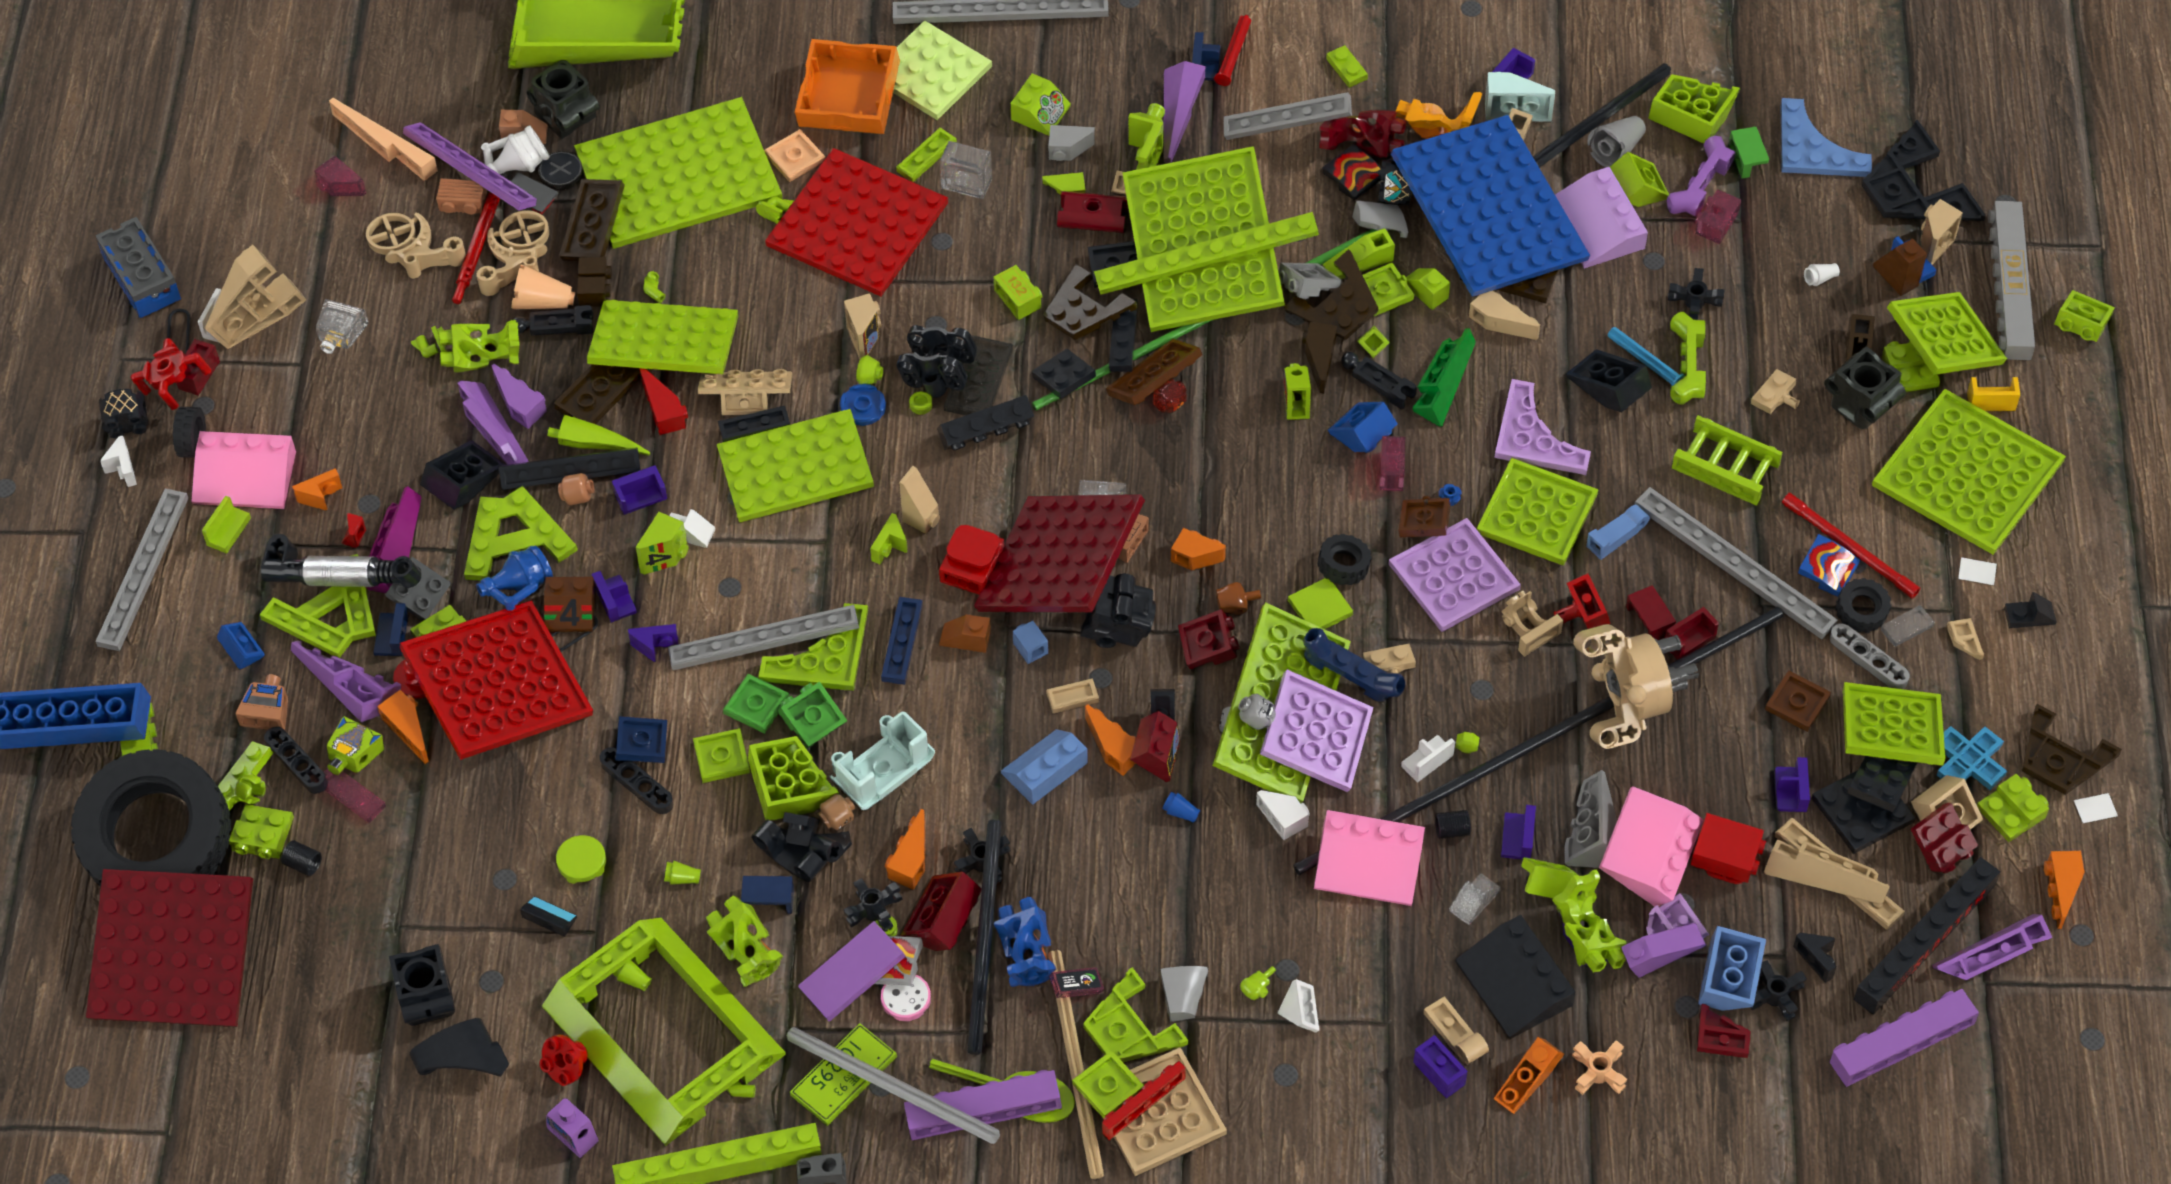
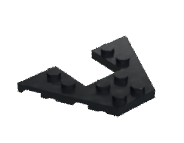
M1918 120L1914 122V125L1906 134L1901 136L1900 141L1893 145L1887 152L1886 157L1880 163H1877L1873 171L1863 179L1862 187L1884 218L1926 219L1924 214L1931 204L1935 205L1941 199L1963 212L1961 220L1984 221L1986 214L1963 183L1924 197L1904 170L1939 157L1940 150Z

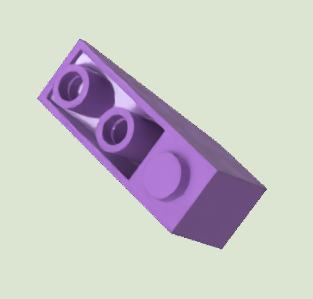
M495 364L491 365L494 379L511 418L529 429L547 412L544 396L540 392H534L528 388L523 380H517L511 376L507 369L500 368Z

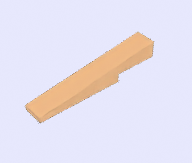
M335 98L329 100L332 115L388 162L396 157L424 181L438 172L435 157Z

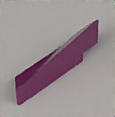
M407 486L403 489L399 504L392 502L388 507L369 557H378L380 560H395L401 556L409 557L421 503V496ZM381 583L378 586L366 588L370 591L387 593L392 584Z

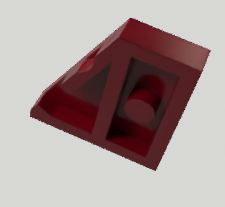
M1701 1004L1697 1052L1748 1058L1751 1031L1741 1025H1736L1725 1015L1721 1017L1709 1010L1710 1006Z

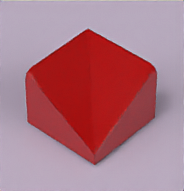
M347 513L349 528L342 540V544L357 548L366 532L365 523L362 516Z

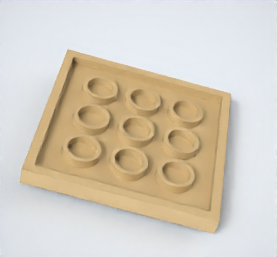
M1177 1048L1130 1070L1145 1085L1148 1081L1157 1079L1168 1065L1173 1066L1180 1061L1186 1067V1079L1114 1136L1134 1176L1227 1135V1129L1181 1048Z

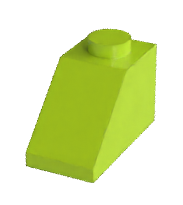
M1418 268L1406 277L1407 285L1411 291L1431 310L1449 299L1450 282L1435 268Z

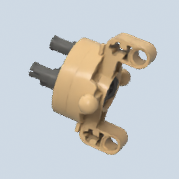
M1606 624L1583 630L1577 633L1574 638L1575 648L1584 655L1596 657L1605 654L1606 657L1602 663L1594 665L1591 674L1596 681H1605L1609 696L1614 703L1616 717L1597 722L1590 729L1591 739L1606 749L1636 741L1641 735V729L1646 730L1645 719L1668 713L1672 708L1673 692L1688 689L1687 680L1696 679L1699 676V673H1694L1698 671L1695 663L1679 668L1667 665L1663 654L1681 649V642L1677 635L1662 640L1654 639L1647 633L1634 637H1625L1622 631ZM1591 639V645L1585 649L1586 642ZM1607 731V736L1601 740L1602 734Z

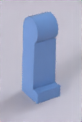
M1633 505L1625 513L1598 531L1594 529L1588 533L1586 547L1602 560L1644 528L1650 516L1638 505Z

